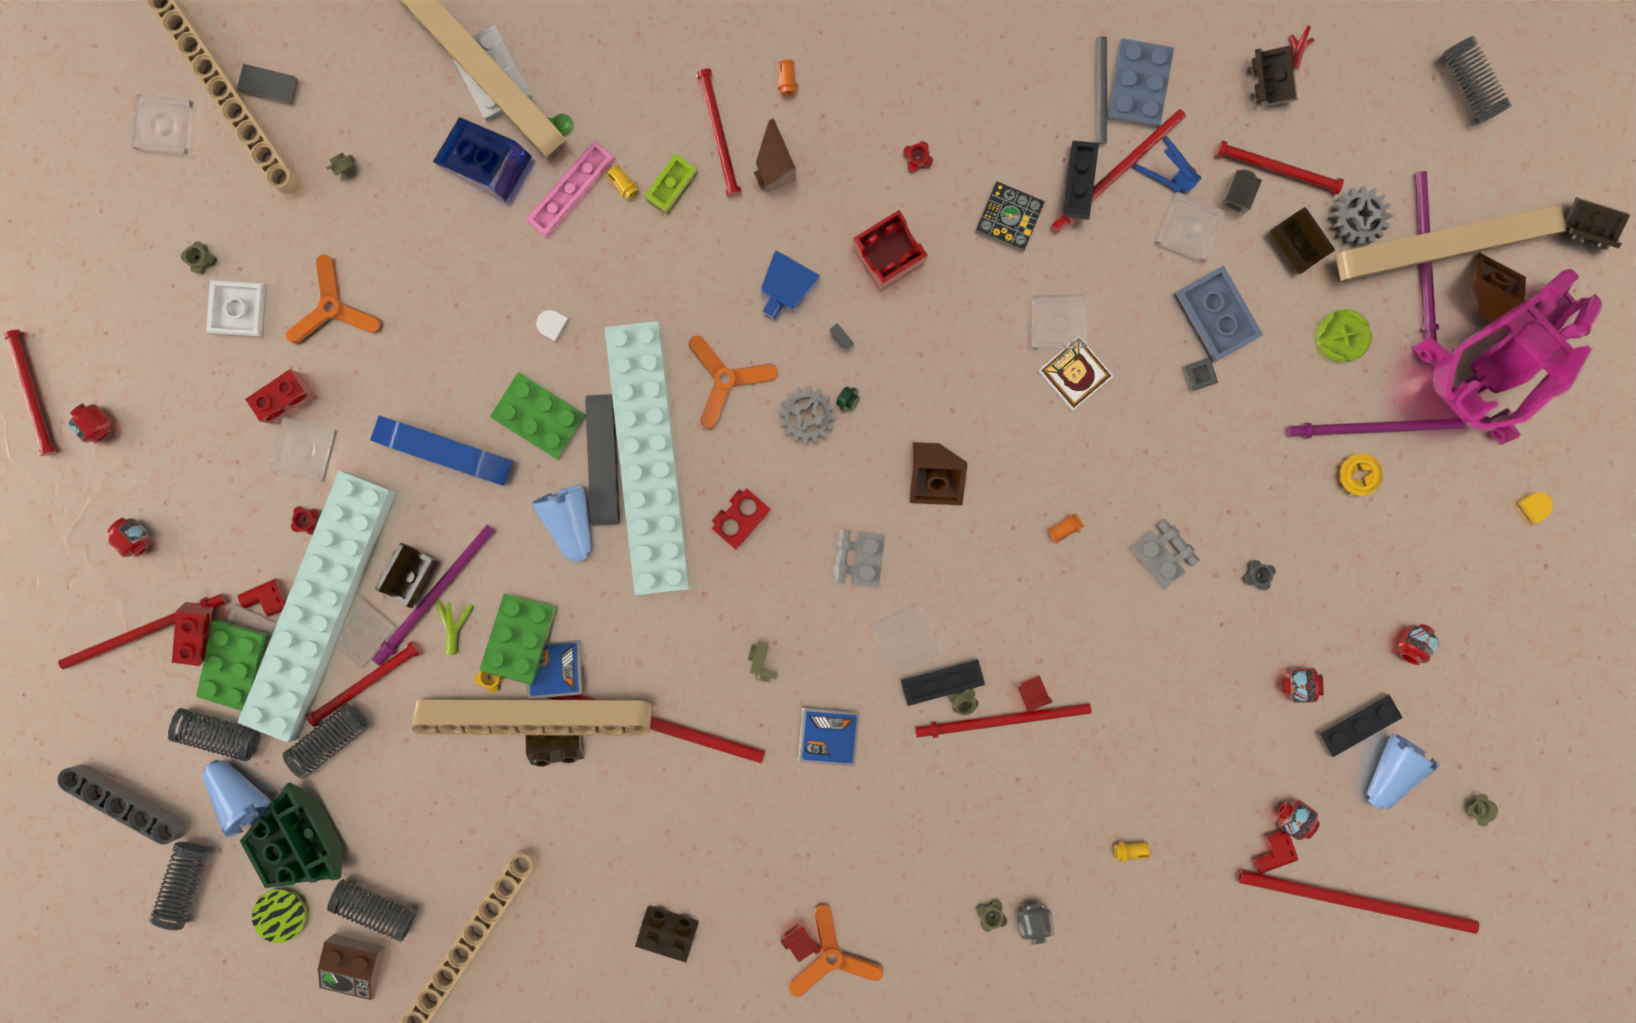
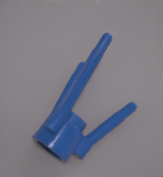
M1167 136L1163 140L1170 150L1165 149L1164 153L1179 168L1173 176L1176 182L1136 163L1132 166L1141 173L1171 187L1177 193L1182 189L1186 193L1190 192L1202 178Z

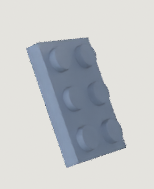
M1121 39L1107 119L1156 128L1160 127L1174 47Z
M1224 266L1175 293L1214 362L1263 335Z

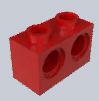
M289 369L245 400L260 422L271 424L313 396L314 393L300 372Z
M747 488L743 492L739 489L729 500L732 503L730 508L726 512L721 509L712 520L715 525L711 529L735 550L742 545L771 511L765 503ZM745 500H753L756 504V510L751 515H745L741 511V505ZM728 520H735L738 524V531L734 535H727L724 532L723 527Z
M185 602L176 610L172 663L200 666L203 663L211 630L213 605Z

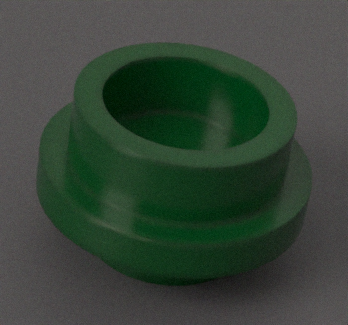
M846 386L841 391L836 401V404L840 406V410L846 412L849 409L853 410L860 400L857 388Z

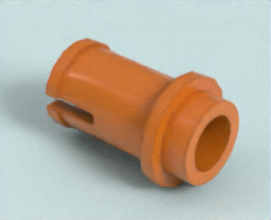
M791 59L778 61L780 84L777 86V89L783 96L796 94V89L799 88V85L795 81V61Z
M1076 513L1072 516L1068 514L1067 519L1048 529L1056 544L1076 531L1078 533L1081 532L1080 529L1084 525Z

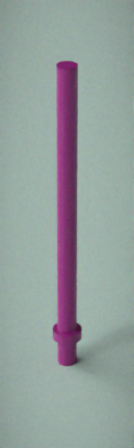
M1427 171L1416 172L1419 235L1431 232ZM1432 262L1421 264L1425 325H1422V331H1425V339L1431 336L1437 342L1436 330H1439V324H1436L1433 265Z
M1461 418L1312 425L1311 422H1307L1299 426H1288V436H1304L1306 439L1312 438L1314 435L1465 429L1466 424Z
M486 524L387 642L383 641L380 645L381 649L372 658L374 663L381 666L389 655H394L396 652L395 648L495 532L493 528Z

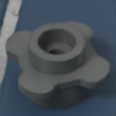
M1253 560L1250 563V572L1245 576V582L1248 585H1257L1261 590H1268L1276 570L1272 565H1263L1259 560ZM1259 573L1263 575L1261 578L1258 577Z

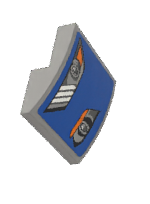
M581 640L545 644L533 685L527 684L528 699L583 694Z
M802 707L797 761L855 766L859 712Z

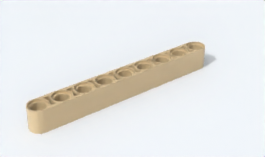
M147 0L150 9L266 181L279 192H293L298 185L296 174L240 91L237 90L236 85L178 0H168L167 5L161 8V4L166 0ZM179 22H183L182 27L179 30H175L176 25ZM198 43L197 49L190 52L191 46ZM212 65L211 72L204 74L206 67ZM223 87H227V92L223 96H219L220 90ZM242 108L241 115L234 118L235 111ZM257 130L256 137L248 140L250 132ZM272 152L271 159L263 162L264 155ZM286 174L285 182L278 184L279 176Z
M400 0L546 158L566 140L560 131L438 0Z
M1555 205L1347 250L1335 254L1340 279L1345 281L1565 232L1567 229L1561 205Z
M419 700L415 705L411 728L414 732L425 735L641 736L650 732L652 705L639 700Z
M522 849L510 859L400 1023H413L412 1015L420 1017L422 1023H431L535 869L537 857L533 851ZM519 857L528 860V869H522L518 866L517 859ZM502 881H511L514 885V890L511 892L506 891L502 886ZM487 903H495L498 906L499 912L497 914L490 913L487 909ZM472 926H480L483 929V936L475 935L472 931ZM457 948H464L468 953V958L459 957ZM442 970L449 971L453 976V980H445L442 976ZM427 993L435 994L437 1003L430 1002L427 999Z

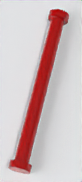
M709 68L701 69L696 72V76L701 82L727 186L725 193L727 197L735 196L742 193L741 187L737 186L710 78L712 71Z
M1221 140L1217 149L1216 156L1222 157L1225 155L1331 189L1332 193L1337 195L1344 184V179H1332L1227 145V141Z
M20 330L6 331L3 333V336L10 345L41 448L38 450L39 455L47 456L54 454L57 451L55 446L51 445L20 342L21 332Z
M414 641L407 644L408 647L315 712L310 711L307 713V721L311 726L317 727L320 721L411 657L419 656L421 651Z

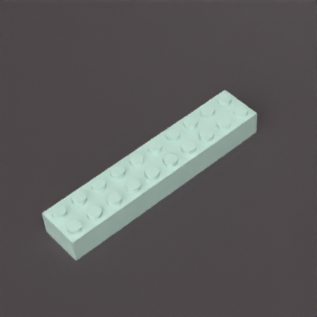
M658 321L604 327L635 595L691 589L661 325Z
M338 471L237 723L287 743L299 738L306 720V714L309 713L397 491L352 473Z

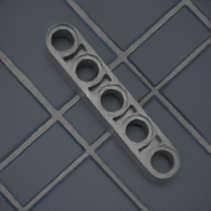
M612 394L586 395L585 408L592 526L619 525L617 437Z
M80 764L65 768L58 775V785L63 791L158 844H169L180 839L185 834L186 825L180 817L87 765ZM73 772L78 775V784L72 779ZM97 785L102 790L101 797L96 794L95 788ZM120 798L125 802V810H122L119 806ZM143 811L149 816L148 823L142 819ZM166 824L172 828V836L166 833Z

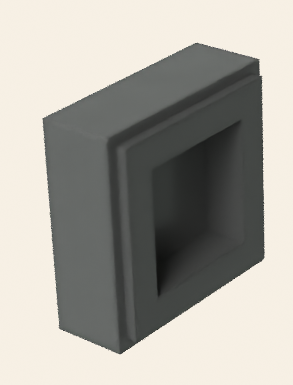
M838 323L830 328V335L844 352L847 353L854 347L853 341Z
M1210 358L1183 366L1191 392L1218 383Z

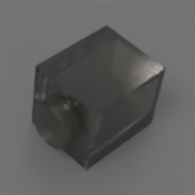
M1246 169L1236 170L1230 176L1219 205L1244 215L1251 209L1262 179L1257 178L1256 174Z

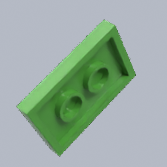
M518 372L490 417L559 460L586 418V414Z
M503 594L479 670L483 673L533 685L556 612L555 606Z
M219 619L212 621L196 697L242 711L261 665L267 634Z

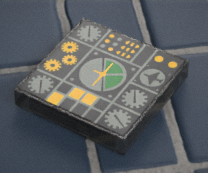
M996 181L975 232L1024 252L1045 201Z

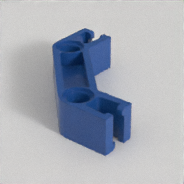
M378 415L370 441L503 486L513 460Z

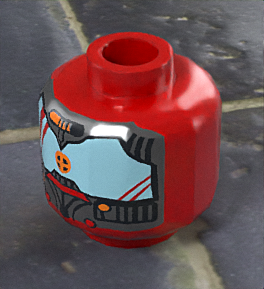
M82 403L70 412L73 417L70 419L68 426L85 443L92 441L93 444H96L111 432L109 428L112 424L111 419L96 404L85 406Z
M120 518L107 530L109 545L122 557L133 555L138 557L149 547L147 545L150 538L148 531L134 518Z
M1425 624L1407 627L1397 644L1398 650L1401 652V658L1413 665L1428 663L1439 646V639L1434 634L1435 630Z
M1293 668L1290 670L1288 678H1283L1284 694H1290V699L1294 703L1317 702L1319 696L1324 695L1323 675L1318 674L1315 668Z
M1298 799L1290 803L1284 802L1277 812V815L1280 816L1278 821L1279 827L1297 840L1310 839L1320 826L1318 813Z

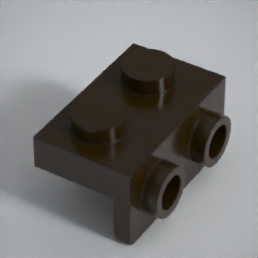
M1289 45L1267 51H1262L1261 48L1255 49L1256 57L1252 58V69L1254 74H1258L1259 84H1255L1256 99L1260 100L1265 107L1297 101L1292 47Z
M1576 197L1565 219L1566 229L1569 233L1568 237L1580 242H1584L1585 238L1593 240L1595 246L1609 250L1611 246L1620 249L1622 243L1618 239L1630 214Z
M1303 207L1270 230V233L1299 275L1335 251V248L1306 207Z
M400 543L394 551L384 573L380 576L375 590L389 595L406 607L413 608L438 561L413 546Z
M526 735V756L531 765L538 767L548 766L550 763L556 762L574 763L577 760L584 759V752L581 748V735Z
M648 906L635 947L686 963L698 927V921Z

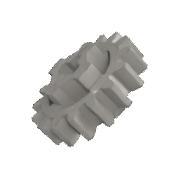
M1362 186L1358 191L1354 187L1348 191V194L1344 193L1339 197L1341 202H1336L1333 205L1338 211L1331 214V218L1337 219V223L1332 227L1341 229L1338 234L1339 238L1344 235L1348 236V244L1355 239L1357 246L1364 244L1365 240L1368 244L1375 242V238L1379 239L1384 236L1382 230L1390 228V224L1385 221L1392 218L1393 214L1386 213V209L1391 204H1383L1382 201L1385 195L1377 197V189L1373 188L1367 192L1366 186ZM1355 200L1353 208L1346 209L1348 204ZM1377 222L1374 229L1368 232L1370 224Z
M808 386L805 393L799 387L797 388L798 395L794 396L789 392L787 395L790 401L781 402V405L786 409L785 411L778 412L779 416L785 417V420L780 422V426L788 427L785 435L788 436L793 433L794 442H797L799 438H803L804 445H807L808 439L812 438L816 444L818 443L817 436L821 435L826 439L827 434L825 430H833L834 427L829 421L836 420V416L830 414V411L835 409V405L827 404L830 399L829 395L824 398L820 397L821 389H818L814 394L812 393L811 386ZM810 398L807 404H795L798 400ZM819 403L825 410V418L818 414L817 407ZM813 405L812 416L815 418L813 420L808 419L803 427H801L803 416L800 413L802 411L807 412ZM790 413L797 417L798 424L796 428L790 422ZM809 427H820L819 430L813 433H804Z

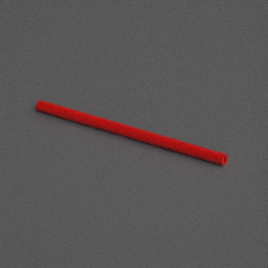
M582 694L546 697L552 700H598ZM651 716L650 730L762 764L765 754L764 750Z
M1240 870L1238 876L1240 884L1477 934L1479 931V921L1244 870Z

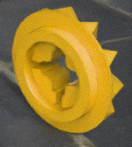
M1359 453L1350 456L1344 460L1339 470L1340 482L1346 491L1355 496H1366L1374 493L1380 487L1383 480L1381 464L1369 454ZM1358 467L1361 471H1370V473L1363 477V482L1360 479H1352V476L1358 473Z

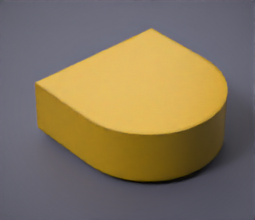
M1543 492L1531 493L1518 502L1533 524L1541 522L1553 510L1551 497Z

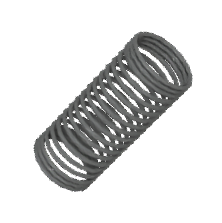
M1471 36L1443 52L1445 60H1449L1447 64H1451L1450 68H1454L1452 72L1455 73L1454 77H1457L1456 81H1460L1458 85H1462L1461 89H1465L1463 93H1467L1465 97L1468 98V102H1471L1472 110H1476L1474 114H1478L1479 123H1482L1510 108L1512 104H1510L1509 97H1505L1490 105L1505 96L1506 93L1487 101L1504 89H1500L1483 98L1501 87V84L1482 93L1499 83V80L1478 90L1496 79L1497 76L1475 86L1494 75L1495 72H1491L1471 83L1492 70V68H1489L1470 78L1490 66L1489 63L1466 75L1473 69L1486 63L1488 59L1465 70L1485 58L1486 55L1459 68L1481 55L1483 51L1458 63L1480 50L1481 47H1477L1454 60L1479 44L1476 40L1477 38Z
M345 703V705L340 707V710H337V713H333V716H329V719L327 718L325 722H321L318 728L315 727L314 731H310V734L308 733L306 737L304 736L300 739L299 743L296 742L295 746L293 745L283 752L284 762L293 774L301 779H306L316 769L320 768V765H324L335 754L339 753V750L341 751L347 747L350 742L354 741V738L356 739L358 735L360 736L366 732L368 724L363 715L353 705Z
M179 708L170 720L167 737L169 741L175 743L179 742L185 746H193L204 751H211L212 753L225 755L226 757L230 756L236 760L239 759L240 761L247 762L252 758L259 741V731L242 726V724H233L232 721L219 720V718H214V716L201 715L200 712L196 713L185 708ZM181 716H182V719H181L180 724H179L178 731H177V733L175 734L176 728H177V724H178V722H179V720H180V718H181Z
M184 841L174 843L173 855L170 856V864L167 865L168 868L164 874L165 878L162 879L163 882L161 883L162 887L159 888V896L156 897L157 901H155L154 910H152L149 918L152 925L166 930L177 931L184 928L188 918L187 914H189L191 909L190 905H192V900H194L193 896H195V891H197L196 887L200 881L201 873L209 854L207 848Z
M344 879L340 880L336 885L327 905L328 912L338 914V916L342 915L343 918L351 919L356 924L360 923L365 928H373V931L382 932V935L386 934L387 937L391 936V939L397 940V942H402L405 939L416 916V910H413V908L408 907L406 909L405 905L401 908V903L397 905V902L393 903L392 899L388 902V897L384 899L379 894L375 896V892L371 893L370 890L366 892V888L362 890L361 886L358 887L357 884L353 886L352 882L350 883Z

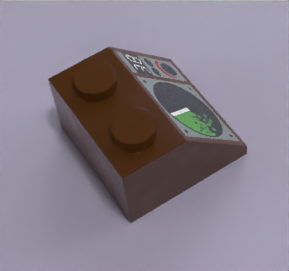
M333 934L323 944L318 965L319 988L372 1000L385 946Z

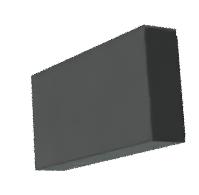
M243 63L237 90L291 104L297 78L292 75Z

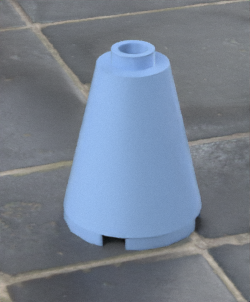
M582 485L560 489L558 493L553 495L549 493L532 502L533 509L564 557L572 559L573 562L586 559L588 557L587 553L591 551L586 497Z
M1392 733L1367 790V795L1370 797L1368 801L1380 810H1383L1384 807L1391 809L1433 774L1440 764L1433 757L1430 761L1424 758L1426 756L1424 750L1404 737H1397L1395 733Z
M214 760L205 766L202 778L221 831L226 837L243 833L244 831L241 827L248 824L252 826L269 808L271 800L227 761Z

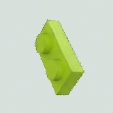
M675 153L644 197L667 214L698 171L697 168Z

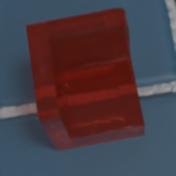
M1040 675L1014 684L1022 706L1027 712L1053 702L1046 692Z
M803 920L780 936V942L786 950L790 949L798 962H801L812 953L817 955L821 952L820 944Z

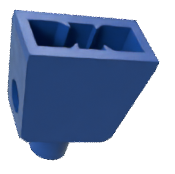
M776 250L760 290L761 294L769 299L762 312L775 320L783 307L794 312L818 284L820 275Z

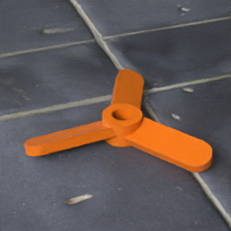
M328 255L318 256L316 259V270L321 299L316 309L287 331V340L293 344L299 343L328 319H338L368 332L379 330L381 322L376 316L343 304L338 300L332 259ZM333 303V310L328 312L327 306Z
M695 335L689 340V348L711 374L715 382L700 419L702 427L706 429H712L716 426L729 390L733 386L769 381L777 377L778 371L773 364L729 369L701 336ZM727 374L730 376V380L728 383H721L720 377Z
M826 905L817 906L814 914L822 954L820 958L791 982L789 986L790 993L795 997L804 995L828 972L836 969L872 981H879L883 977V968L875 963L842 953L838 948L831 909ZM830 954H834L837 959L830 962L827 960V957Z

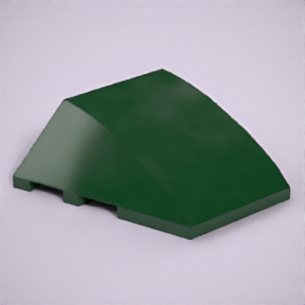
M291 782L287 783L280 795L269 804L266 812L255 821L240 840L264 888L288 886L302 882L314 883L327 879H340L342 874L343 844L322 805L315 796Z

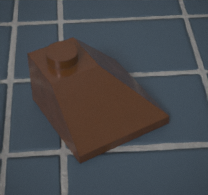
M774 118L768 121L756 160L757 171L753 172L759 187L764 185L767 192L796 180L795 165Z
M1479 252L1475 260L1473 283L1480 313L1488 322L1492 323L1525 301L1526 276Z
M913 442L909 503L963 505L967 462L940 443Z

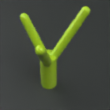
M437 599L435 605L447 630L446 654L455 655L457 654V632L472 611L473 606L469 605L454 626L451 603H446L445 613L440 600Z

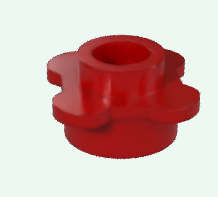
M921 141L918 144L904 148L903 154L908 159L909 170L917 171L919 167H930L932 165L933 158L929 155V145L927 142ZM917 154H920V155H921V157H920L919 159L916 158V155H917Z
M302 506L294 508L291 524L292 531H305L309 535H313L320 512L314 508L306 510ZM304 518H307V523L303 522Z

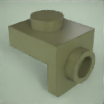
M758 640L757 646L751 645L748 657L749 661H753L750 673L755 674L754 679L770 682L771 678H777L778 672L763 669L769 642Z

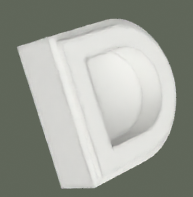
M546 310L538 316L536 325L542 335L557 342L569 319L556 311Z

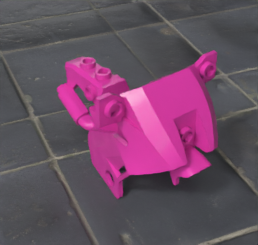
M1567 269L1561 271L1541 289V294L1524 301L1467 338L1455 350L1451 348L1447 351L1431 336L1412 347L1421 360L1434 364L1432 369L1434 390L1470 429L1481 432L1491 431L1492 437L1503 445L1517 439L1521 435L1514 426L1515 424L1528 421L1550 400L1566 393L1572 387L1592 349L1589 345L1573 349L1566 340L1587 336L1602 310V301L1596 294L1590 298H1581L1576 301L1568 293L1573 283L1579 278L1574 270ZM1540 300V305L1538 307L1534 306ZM1580 309L1574 322L1560 330L1569 317ZM1504 326L1510 333L1494 342L1470 365V369L1474 372L1472 376L1452 387L1456 367L1463 350ZM1542 369L1548 373L1523 400L1514 413L1509 408H1506L1492 417L1485 416L1500 404L1497 401H1484L1479 396V393L1486 389L1493 393L1503 392L1530 381Z

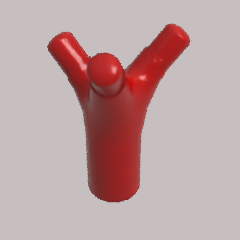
M1309 25L1306 26L1299 41H1297L1294 35L1289 37L1293 44L1294 69L1300 68L1305 50L1315 41L1314 38L1307 40L1311 29Z

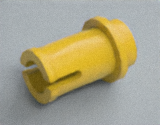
M620 165L612 167L606 174V177L620 191L622 198L625 197L629 200L639 192L638 183L636 181L632 182Z
M1120 841L1119 844L1114 845L1116 861H1121V863H1126L1127 860L1149 859L1148 842L1125 844L1123 841Z

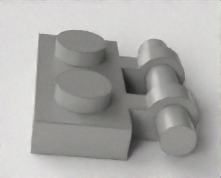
M1164 519L1157 525L1163 532L1161 536L1157 538L1152 531H1149L1133 544L1130 549L1159 584L1166 589L1186 572L1179 564L1186 559L1191 566H1194L1200 559L1194 553L1195 549L1191 544L1187 545L1178 534L1180 531L1175 525L1171 526ZM1169 540L1179 551L1174 556L1164 546Z
M840 529L839 540H836L835 548H838L836 564H833L832 572H835L834 583L844 584L845 573L853 574L852 585L879 588L885 535L858 532L857 542L849 541L850 531ZM848 549L856 550L854 566L847 565Z

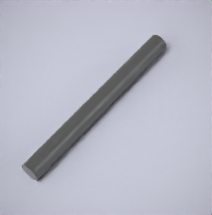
M1106 36L1096 38L1097 143L1099 144L1107 143Z

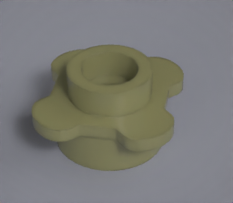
M340 153L329 159L331 165L326 168L327 170L332 169L336 176L354 166L351 161L353 156H345L344 153Z
M199 241L194 242L193 245L187 247L181 253L182 261L190 266V270L193 273H200L202 268L206 264H211L214 259L213 255L207 253L204 249V244ZM196 255H199L198 260L195 259Z
M967 689L962 692L953 693L949 698L950 702L954 704L953 711L959 715L973 713L979 705L978 700L974 698L975 691Z
M1479 794L1475 803L1469 805L1467 809L1468 814L1474 816L1477 819V824L1483 827L1487 826L1488 822L1493 821L1498 814V807L1493 801L1488 800L1486 794Z
M993 901L991 905L986 907L979 906L977 909V915L981 917L983 922L981 925L982 929L986 932L1004 927L1007 924V918L1002 913L1003 906L999 901ZM990 914H994L993 919L989 917Z

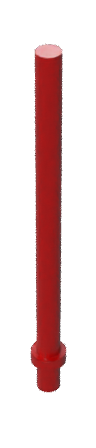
M1181 109L1176 111L1101 179L1093 188L1092 202L1186 118L1184 111ZM1062 211L1060 213L1061 217L1051 225V228L1054 232L1059 233L1068 224L1072 225L1075 222V218L1063 217Z
M221 593L211 598L204 597L200 599L198 604L213 605V608L227 603L225 595ZM175 613L58 660L59 667L64 670L174 625Z
M1090 703L942 724L931 722V725L915 727L917 738L927 736L938 738V735L1092 714Z

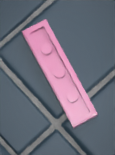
M594 140L525 220L545 238H548L616 158Z

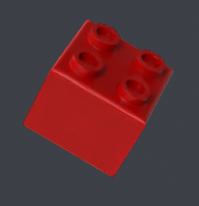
M900 210L853 238V247L880 290L925 263L928 257L921 243H918L912 236L907 226V221Z

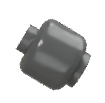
M1044 904L1023 906V911L1017 914L1020 937L1025 940L1030 939V945L1047 943L1046 937H1051L1054 934L1052 912L1050 909L1044 908Z

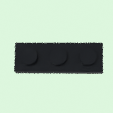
M1072 141L1063 217L1090 219L1099 143Z
M978 659L900 679L907 706L985 685Z
M1384 694L1317 732L1328 754L1331 757H1335L1403 717L1390 694Z

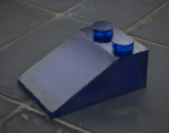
M459 117L434 158L433 163L482 191L506 201L532 155L515 140Z

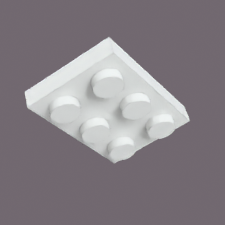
M496 25L471 36L529 99L533 98ZM454 59L485 121L504 113Z

